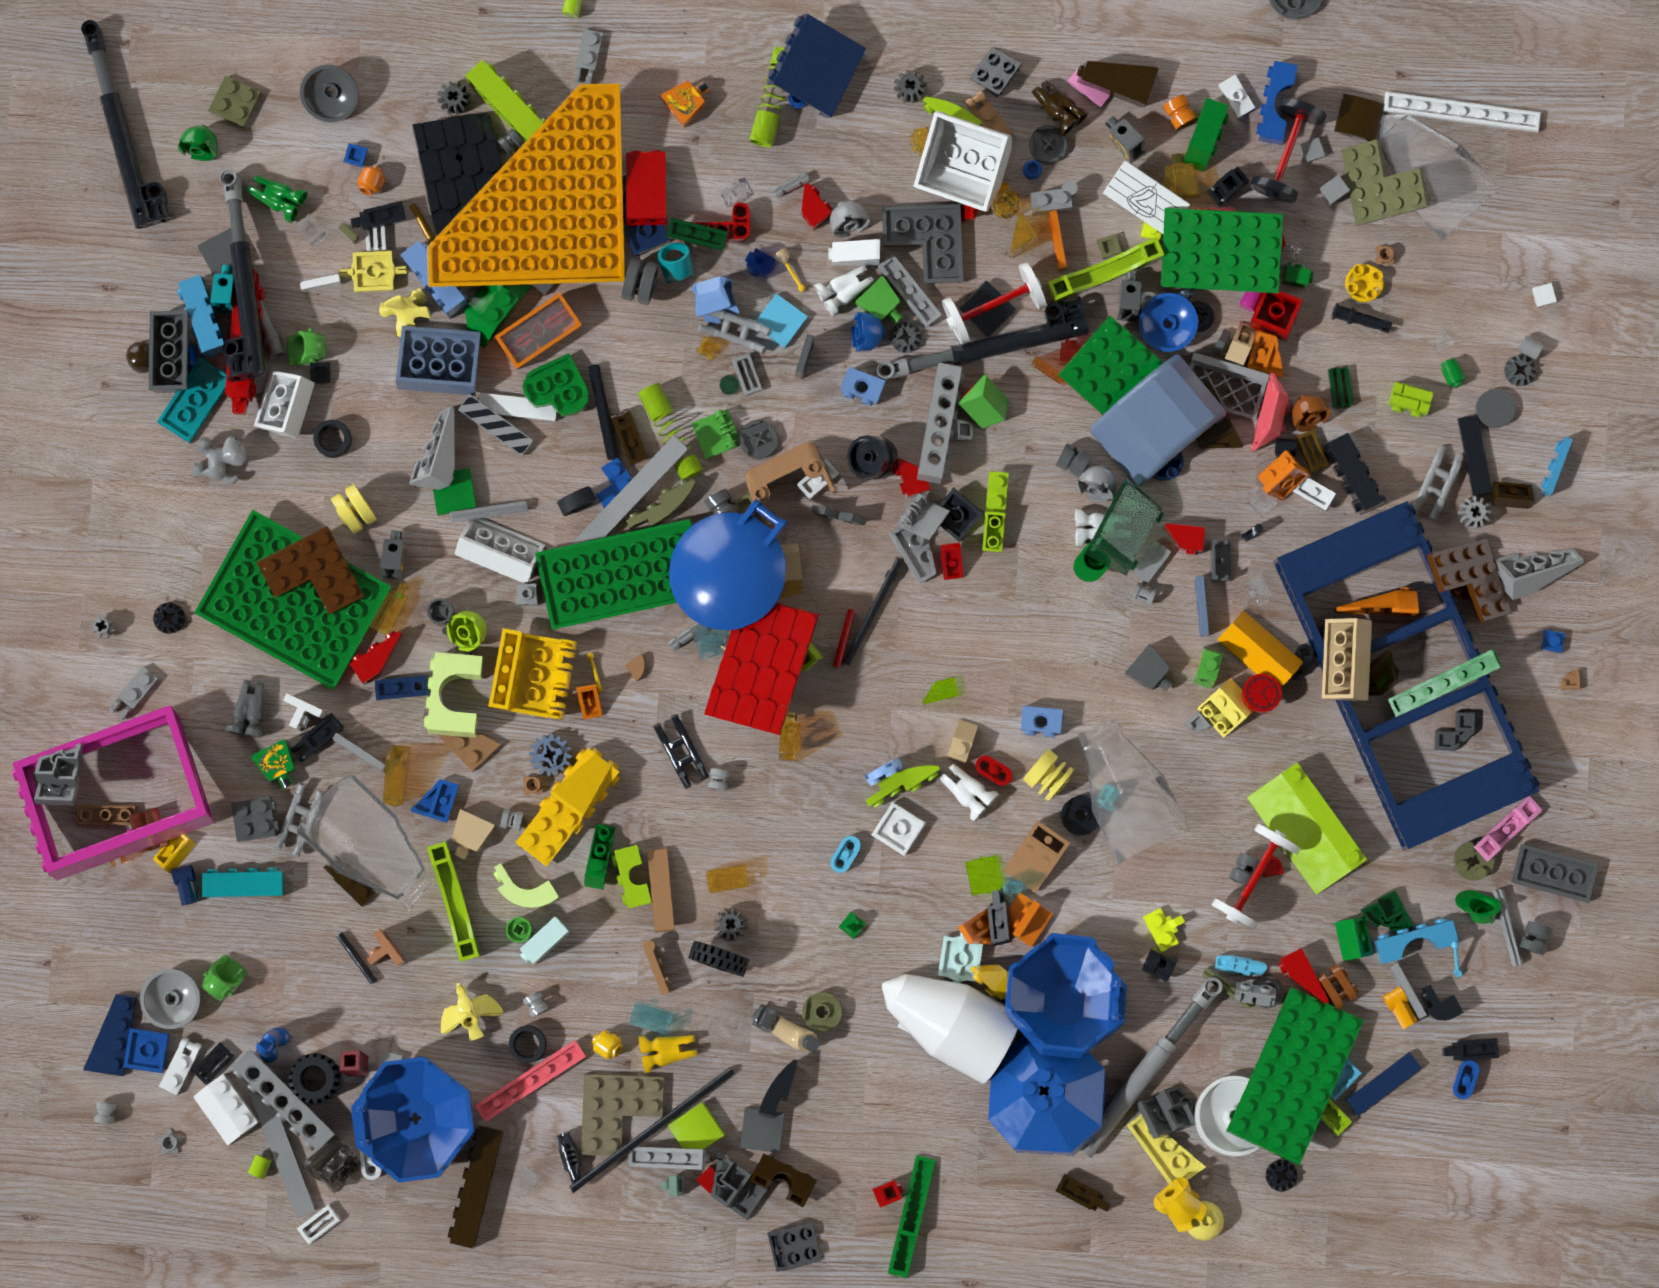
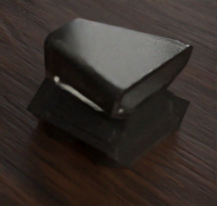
M334 1137L304 1162L312 1177L318 1181H324L333 1193L340 1191L345 1186L347 1179L357 1173L361 1164L354 1151Z

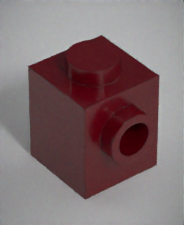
M360 1050L341 1051L340 1071L348 1077L368 1076L369 1056Z

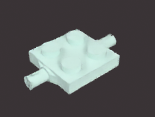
M960 933L959 937L954 938L944 936L938 976L948 977L954 983L960 984L961 981L966 980L977 982L973 978L975 974L970 968L972 966H980L983 944H968L962 933Z

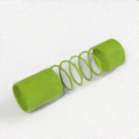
M774 47L770 59L771 66L768 68L769 72L771 71L770 68L776 66L778 62L776 61L777 56L784 50V47ZM766 85L763 87V90L769 95L760 97L761 101L765 104L757 107L758 111H756L749 141L762 147L771 148L775 141L781 117L775 113L761 110L760 107L769 106L780 110L783 108L765 102L762 97H775L781 100L786 98L773 95L765 90V87L777 86Z
M655 383L642 389L638 395L652 422L655 421L653 426H664L658 432V435H669L662 443L665 445L666 443L664 442L683 428L666 434H660L662 430L678 419L661 425H655L661 418L673 412V408L660 383ZM684 437L679 440L682 442L683 440L687 439V437ZM696 454L690 455L674 464L681 481L687 478L690 479L703 471V467Z

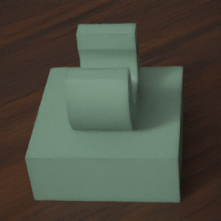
M684 1175L669 1176V1181L661 1182V1190H669V1196L684 1195Z

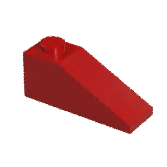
M1302 948L1279 958L1280 963L1278 967L1283 975L1286 974L1287 977L1323 1003L1329 1002Z

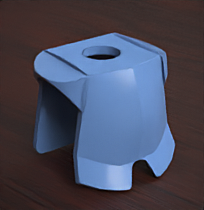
M718 276L694 284L692 291L695 293L696 316H704V320L707 323L720 324L721 319L708 316L707 314L725 310L728 313L737 315L739 309L732 294L733 281L727 277Z

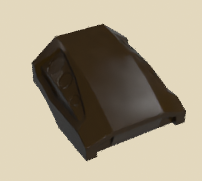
M1388 649L1370 664L1369 696L1383 695L1397 683L1399 669L1396 667L1393 655Z

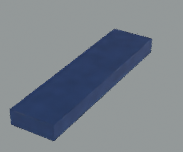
M1408 1052L1345 1100L1356 1115L1359 1116L1420 1070L1421 1066L1412 1054Z

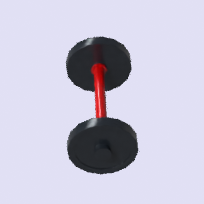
M1282 98L1278 107L1279 110L1296 120L1274 180L1255 176L1251 180L1250 187L1266 197L1282 202L1294 203L1298 192L1292 187L1281 183L1300 128L1303 122L1316 125L1324 124L1327 114L1312 104L1296 99Z

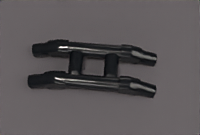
M678 714L671 716V720L680 735L679 738L669 742L660 723L655 724L653 728L684 788L688 789L692 784L683 766L693 761L703 780L707 779L709 774ZM684 744L689 755L678 759L674 748Z

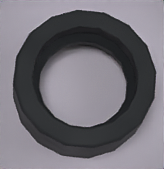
M331 419L317 426L314 431L313 441L315 447L322 455L328 458H338L348 452L351 447L352 437L345 424ZM328 428H338L344 435V443L337 450H328L322 445L321 436Z
M587 486L563 497L557 504L563 516H568L593 504L597 499L591 487Z
M527 1025L513 1031L509 1037L508 1047L514 1059L522 1063H532L542 1058L546 1051L547 1042L541 1030ZM523 1033H532L539 1040V1049L532 1056H523L516 1049V1040Z

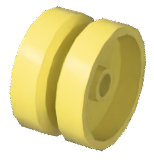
M353 483L345 488V493L350 501L347 502L340 493L330 499L336 507V512L341 520L355 535L363 529L358 517L361 516L368 525L378 519Z

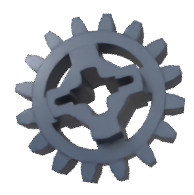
M553 733L550 734V738H547L544 734L542 741L536 738L538 744L531 745L534 752H529V755L534 757L530 760V763H536L534 770L540 768V774L543 775L546 771L548 777L551 776L552 772L558 776V770L565 772L564 765L570 766L567 759L572 758V755L568 754L572 750L571 747H565L568 742L566 740L561 742L560 735L554 739ZM550 742L559 744L561 748L556 749L552 747ZM543 745L544 750L542 754L537 755L539 748ZM547 747H549V749L553 753L556 752V755L553 756L554 764L549 758L545 757L546 755H548ZM564 755L563 761L558 766L557 761L559 757ZM547 762L551 768H545L540 763Z

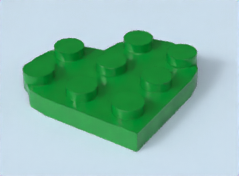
M569 353L533 369L526 375L523 381L524 396L536 408L552 406L556 412L565 417L580 413L588 405L587 387Z

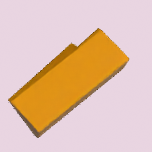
M1244 610L1217 639L1255 674H1268L1274 677L1280 684V687L1303 664V661Z

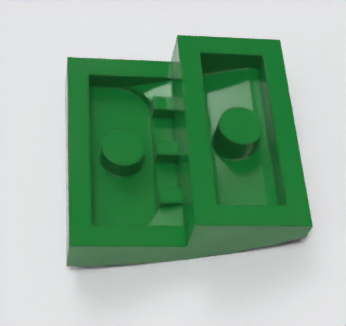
M470 468L454 470V478L450 486L440 490L433 489L438 516L450 514L452 511L476 508Z

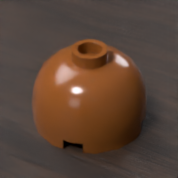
M1306 394L1300 396L1291 409L1292 422L1300 432L1318 428L1315 424L1321 421L1323 424L1326 423L1332 415L1326 401L1316 395Z

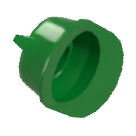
M1101 539L1089 542L1074 561L1073 569L1075 575L1084 582L1097 581L1102 577L1114 560L1115 552L1111 544Z
M1473 890L1462 891L1455 898L1456 905L1463 911L1468 912L1471 919L1478 924H1493L1496 914L1502 908V904L1498 899Z

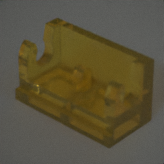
M745 865L706 871L709 893L749 887Z

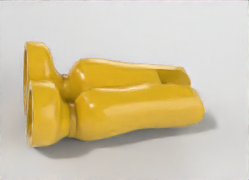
M694 1035L657 1037L653 1041H649L645 1036H638L641 1054L651 1051L658 1052L654 1055L642 1056L644 1073H650L654 1065L666 1066L680 1060L698 1056L697 1049L683 1052L681 1049V1044L695 1042Z

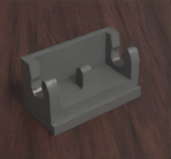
M1212 540L1210 542L1211 581H1231L1229 540Z

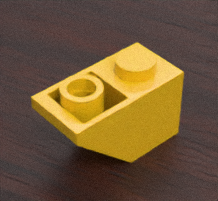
M999 964L972 966L970 968L975 974L973 978L980 985L984 983L987 986L985 991L993 998L997 996L1001 1000L1006 996L1008 972Z

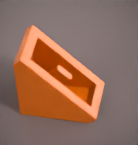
M597 685L577 687L583 720L603 716Z

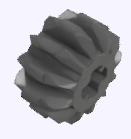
M906 70V76L903 73H899L900 79H895L894 81L898 85L894 87V91L899 92L897 98L904 96V103L910 98V102L913 104L914 97L920 101L922 99L920 94H926L924 87L927 86V83L921 82L924 79L923 75L916 77V70L913 72V75H910L909 70ZM907 84H914L913 90L911 88L906 89Z
M449 81L450 87L447 88L443 84L442 88L444 91H438V95L441 97L437 101L438 103H443L441 105L442 110L447 108V113L451 114L454 109L457 115L459 114V108L462 111L466 110L463 104H470V101L466 98H469L471 95L469 92H466L467 87L465 85L460 88L461 83L459 81L456 82L455 86H453L452 81ZM450 96H457L458 99L456 101L454 99L451 100Z
M734 907L731 914H729L727 908H724L725 916L718 912L717 915L722 918L721 921L714 920V923L721 924V926L714 928L715 931L723 930L719 937L721 938L727 933L726 941L730 940V934H733L735 941L738 940L735 933L738 932L741 936H744L740 928L747 929L748 927L741 925V922L747 921V918L739 919L743 914L742 911L734 915L736 911ZM728 919L736 921L734 923L736 927L733 930L732 928L730 930L726 928V921Z

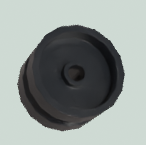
M870 435L860 436L852 442L848 449V466L857 477L873 480L886 479L892 475L897 467L898 452L895 445L887 438Z

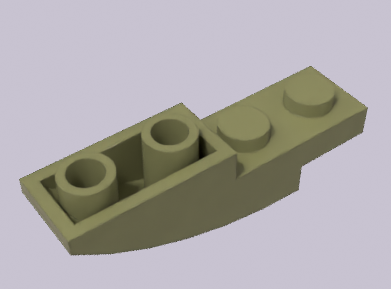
M687 478L678 483L679 486L674 489L668 487L662 490L661 495L658 496L661 504L653 503L646 507V511L642 513L637 511L629 515V519L626 522L630 530L647 521L651 527H654L669 518L688 499L696 486L695 480Z

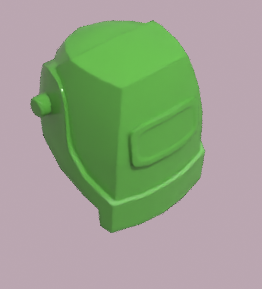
M309 328L308 331H298L293 336L287 337L288 365H307L325 359L326 343L323 334L313 332V329Z
M224 954L212 964L208 972L203 974L205 978L202 987L211 996L221 1001L233 995V992L244 980L247 970L233 958Z

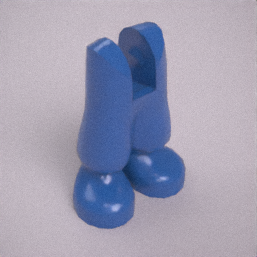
M273 1028L262 1036L263 1038L259 1043L257 1042L256 1049L263 1061L274 1062L278 1057V1050L275 1047L277 1045L284 1046L289 1043L290 1035L283 1028Z

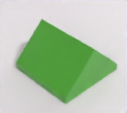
M984 375L958 404L983 429L1005 420L1009 400L987 375Z

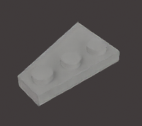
M901 527L889 533L918 585L936 575L928 539Z

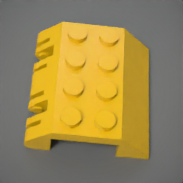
M503 628L488 707L563 720L564 711H559L557 708L565 709L566 704L556 702V696H568V692L560 690L569 689L572 673L564 671V669L572 670L573 665L563 663V658H575V653L568 652V650H576L577 642L525 634L521 631Z

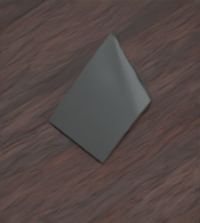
M76 744L75 748L66 751L59 750L53 754L39 757L34 773L38 781L34 797L36 804H75L82 766V744Z
M1178 1086L1164 1089L1157 1096L1140 1100L1136 1104L1153 1139L1164 1137L1196 1125L1194 1117L1195 1102L1187 1097L1185 1092Z
M719 1152L711 1196L725 1207L731 1208L744 1219L749 1220L768 1190L751 1182L750 1179L753 1174Z

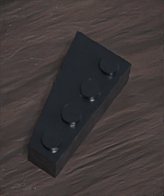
M1349 433L1326 443L1324 452L1329 460L1332 459L1335 465L1333 470L1336 476L1341 477L1344 482L1342 484L1343 490L1346 495L1350 494L1353 500L1351 505L1354 511L1362 515L1381 506L1386 501L1384 495L1379 496L1377 482L1375 479L1369 478L1368 475L1370 473L1366 463L1363 460L1359 461L1358 458L1361 455Z

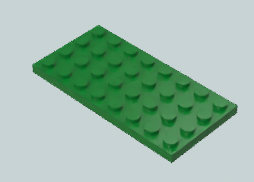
M690 519L535 552L552 630L677 603L671 590L669 568L671 557L678 541L691 527Z
M1290 987L1226 1132L1294 1164L1300 1165L1364 1020L1343 1010H1337L1336 1007L1330 1004L1323 1003L1319 999Z

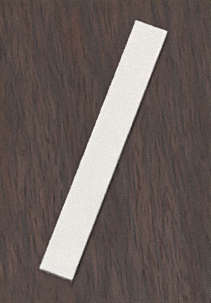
M1385 92L1383 112L1534 133L1539 132L1541 112Z

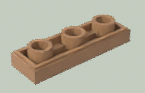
M76 805V825H131L129 815L137 813V805ZM106 811L109 813V817L107 819L103 817V814Z

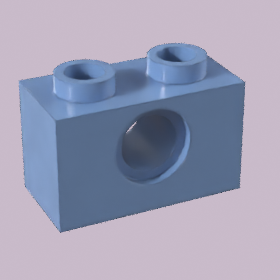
M848 367L840 392H843V396L846 398L854 399L856 397L861 399V403L865 405H877L885 386V380ZM864 383L868 389L866 392L861 393L857 390V385Z
M1023 706L1020 731H1024V735L1036 736V732L1044 733V737L1056 738V734L1060 735L1063 710ZM1038 717L1046 719L1047 724L1045 727L1040 728L1036 725Z

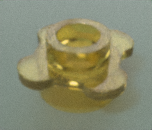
M704 337L701 345L697 347V353L699 355L703 354L708 360H712L716 350H719L720 345L718 342L710 340L709 337Z

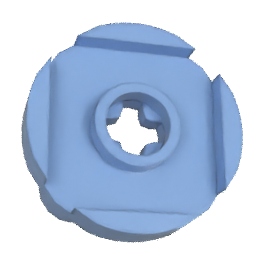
M897 757L864 777L867 783L872 786L903 768L902 762Z

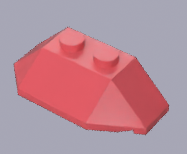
M1274 373L1269 374L1270 376L1266 384L1250 449L1251 452H1255L1280 436V433L1284 434L1286 422H1283L1285 414H1289L1291 403H1288L1289 396Z

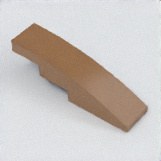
M667 849L647 850L655 933L675 931Z

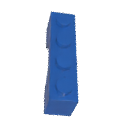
M1274 61L1273 65L1268 67L1267 78H1270L1269 85H1265L1263 96L1266 97V102L1261 104L1259 115L1263 117L1262 123H1258L1256 134L1259 135L1258 141L1282 144L1287 122L1277 114L1275 98L1280 92L1293 87L1298 65Z

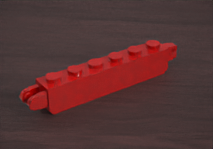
M253 269L259 320H262L263 309L260 308V302L265 299V290L259 284V274ZM235 287L230 339L241 337ZM236 348L232 350L231 354L236 351ZM227 365L225 394L232 400V413L234 415H246L248 404L253 402V396L256 395L255 378L240 382H230L227 380V376L230 375L229 365Z

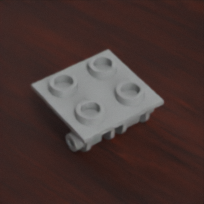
M921 492L916 495L896 523V526L930 540L950 510L927 501V495Z

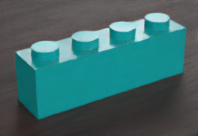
M247 868V872H239V869H227V873H219V869H207V873H202V897L285 896L284 872H279V868H267V872H259V868Z

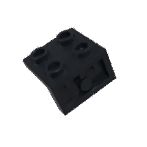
M813 1222L767 1233L776 1272L791 1270L822 1260Z

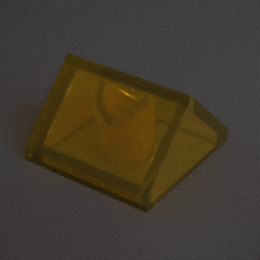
M1020 212L1016 222L1009 258H1014L1036 244L1038 238L1024 214Z

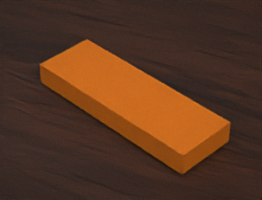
M1057 210L1049 212L1048 218L1057 269L1059 272L1066 271L1067 266Z

